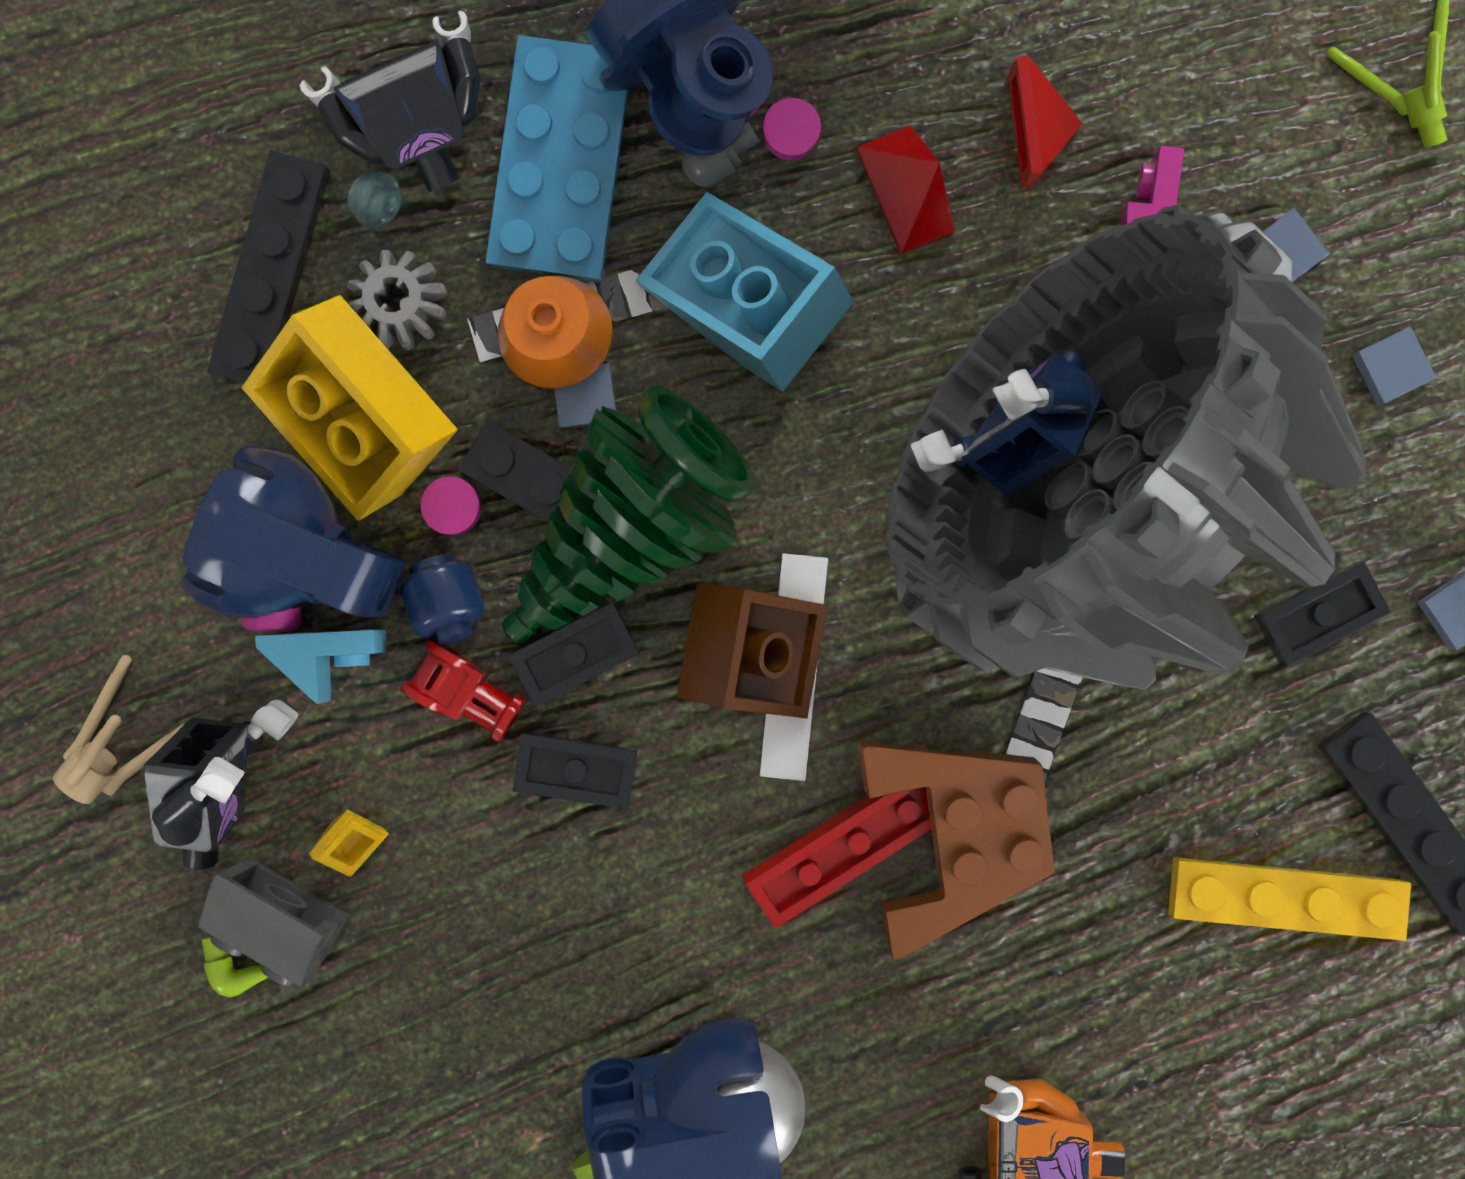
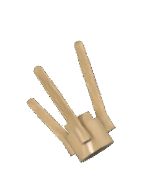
M123 655L120 658L77 738L63 754L65 761L53 774L55 785L68 797L83 804L92 803L101 791L109 796H113L121 785L144 768V764L184 725L181 724L168 735L166 734L117 771L113 770V767L117 764L116 758L104 747L121 724V717L119 715H112L93 741L90 742L131 665L132 659L129 655Z

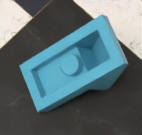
M386 629L255 636L256 648L317 704L331 701L330 656H334V667L370 665V654L387 652Z

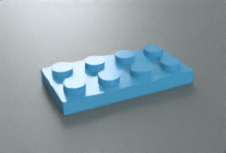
M518 35L485 262L488 268L544 276H565L580 281L602 283L629 89L611 91L603 87L599 76L606 67L593 45Z

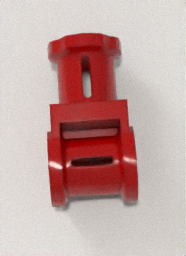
M429 638L425 645L428 650L426 657L411 681H404L400 690L424 707L439 714L447 715L455 721L462 719L464 716L491 731L492 739L500 743L518 717L526 698L520 694L512 697L486 682L485 679L488 673L476 667L474 662L449 646H440L437 640Z

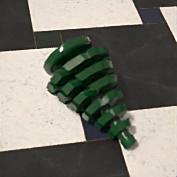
M650 386L639 400L638 415L642 425L627 414L602 406L601 411L596 408L586 432L588 435V445L582 441L572 464L574 468L572 471L573 475L569 474L557 497L559 499V506L550 513L544 526V536L546 539L536 545L530 558L532 561L530 566L533 571H528L522 576L517 591H519L517 597L522 605L515 607L503 620V631L512 642L526 645L541 631L542 625L556 630L577 618L572 613L575 612L585 616L608 601L603 597L607 594L619 601L634 593L639 584L649 582L653 585L669 576L671 568L679 570L703 559L704 551L717 553L736 542L737 530L732 527L735 523L727 507L713 496L729 502L744 499L756 488V478L748 462L733 442L693 404L662 386Z

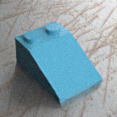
M708 192L704 194L636 279L640 287L737 363L782 392L854 303L834 266Z

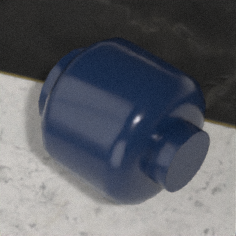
M451 555L433 556L411 566L409 569L410 576L402 583L400 589L414 633L422 638H437L440 646L456 644L473 635L471 627L485 614V604L471 566L461 561H454Z

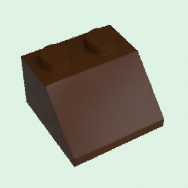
M697 582L677 697L723 709L808 719L828 605L746 589Z

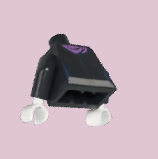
M461 10L458 11L461 24L454 31L443 30L438 16L433 18V28L437 38L433 42L341 83L327 67H322L320 69L326 75L327 80L325 87L317 92H314L305 80L300 83L301 91L318 107L319 113L337 143L369 164L385 163L390 171L414 161L428 192L440 189L460 178L446 147L466 138L464 127L469 125L476 117L480 74L470 43L471 31L467 16Z
M276 699L261 707L254 714L251 720L252 723L248 721L233 723L200 718H191L144 764L153 841L162 847L182 849V863L189 869L203 870L218 864L219 844L242 818L244 812L247 756L263 744L264 738L262 733L264 731L277 741L280 740L298 718V713L281 700Z

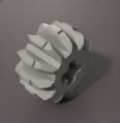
M382 250L380 252V268L376 269L367 260L360 262L359 267L368 278L365 282L359 280H350L348 282L347 288L352 293L362 297L352 301L349 305L360 318L363 317L362 320L374 334L377 333L376 336L387 349L391 347L397 336L401 346L405 350H410L414 348V331L417 330L427 340H430L435 335L432 328L425 323L428 318L435 320L445 319L446 311L432 302L445 297L447 290L442 283H431L437 273V270L431 263L428 262L417 267V256L411 251H405L397 263L389 250ZM401 289L408 297L400 300L401 310L395 312L386 303L392 302L395 296L394 291Z

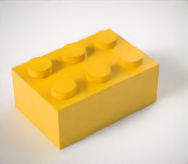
M341 295L292 315L241 387L357 521L402 496L458 430Z

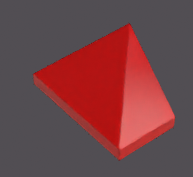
M1029 56L1016 57L1007 77L1021 187L1029 188L1036 184L1082 125V122Z
M911 125L857 147L856 151L900 255L954 233L955 229L940 163Z

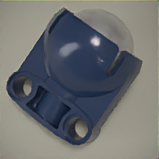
M732 1017L710 1021L685 1035L669 1053L631 1060L621 1057L604 1059L591 1065L586 1070L582 1089L583 1126L593 1179H782L780 1163L786 1159L795 1147L804 1125L805 1098L802 1085L795 1070L782 1054L758 1041L754 1021L750 1019Z

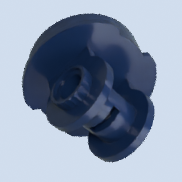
M608 0L593 17L587 31L591 44L606 67L599 76L603 87L611 91H622L645 84L650 92L649 112L656 129L672 146L692 155H714L726 150L733 144L743 129L745 118L757 111L768 97L773 82V70L770 58L760 41L748 30L735 24L731 18L739 3L746 0Z

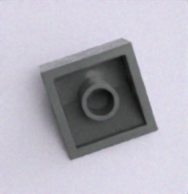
M250 857L215 875L208 890L198 928L212 935L211 943L221 951L233 956L245 954L262 964L261 971L271 980L285 986H292L294 983L302 987L315 976L350 915Z

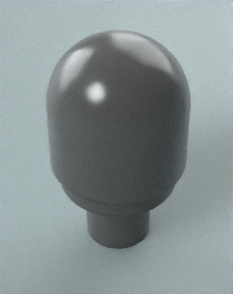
M746 123L733 144L720 153L698 156L684 152L682 158L683 172L686 178L694 185L700 187L713 186L735 173L736 168L742 165L738 156L759 144L760 141L750 124Z

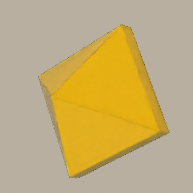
M346 810L330 823L309 852V855L313 860L351 877L389 833L381 826L350 810Z

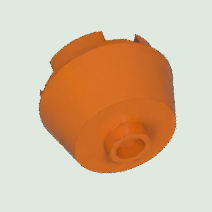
M565 276L538 277L522 284L509 298L498 324V345L507 366L523 381L542 388H564L577 384L589 377L604 362L612 341V319L602 297L586 283Z

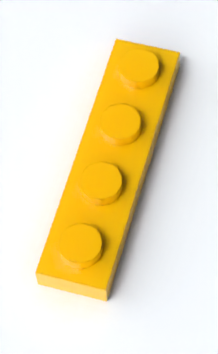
M1173 857L1168 915L1174 919L1406 941L1411 882L1395 878Z

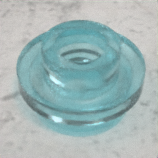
M366 171L362 173L353 183L348 196L349 211L357 217L361 225L369 229H377L384 223L393 220L401 205L398 181L395 176L385 171L377 173Z

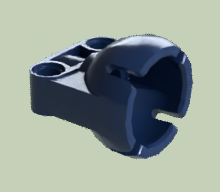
M251 445L241 448L233 457V469L222 470L211 484L196 514L185 545L183 564L188 572L181 579L182 589L200 605L225 617L256 619L284 612L303 601L314 605L322 602L357 616L385 617L408 562L372 546L350 540L351 530L349 527L339 524L335 507L316 474L294 455L272 446Z

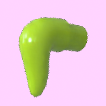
M212 936L201 939L206 961L203 963L205 973L212 989L219 995L229 998L240 995L268 978L261 971L262 964L236 970L233 966L232 956H229V954L221 951L211 943L210 939Z

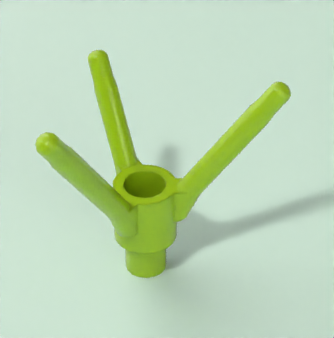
M1437 0L1434 27L1428 36L1425 85L1401 94L1336 47H1331L1327 51L1328 58L1387 100L1401 116L1408 114L1411 128L1418 127L1423 148L1432 147L1448 140L1442 121L1447 116L1441 94V79L1449 16V0Z

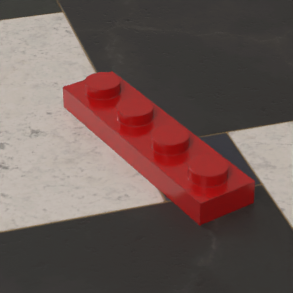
M926 787L869 798L867 795L744 873L742 877L745 885L774 928L780 927L930 831L931 824Z

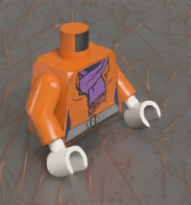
M992 1075L986 1078L985 1086L997 1091V1094L989 1093V1104L980 1105V1109L989 1114L988 1179L1124 1178L1126 1165L1122 1142L1093 1141L1092 1124L1084 1113L1078 1109L1073 1099L1040 1078L1012 1080L1009 1082H1005Z

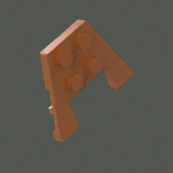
M874 739L857 740L864 790L869 798L926 787L939 887L933 892L881 903L887 949L893 960L905 957L1055 873L1042 764L1035 757L964 749L963 753L928 749L926 745L914 744V747L882 744L880 740Z

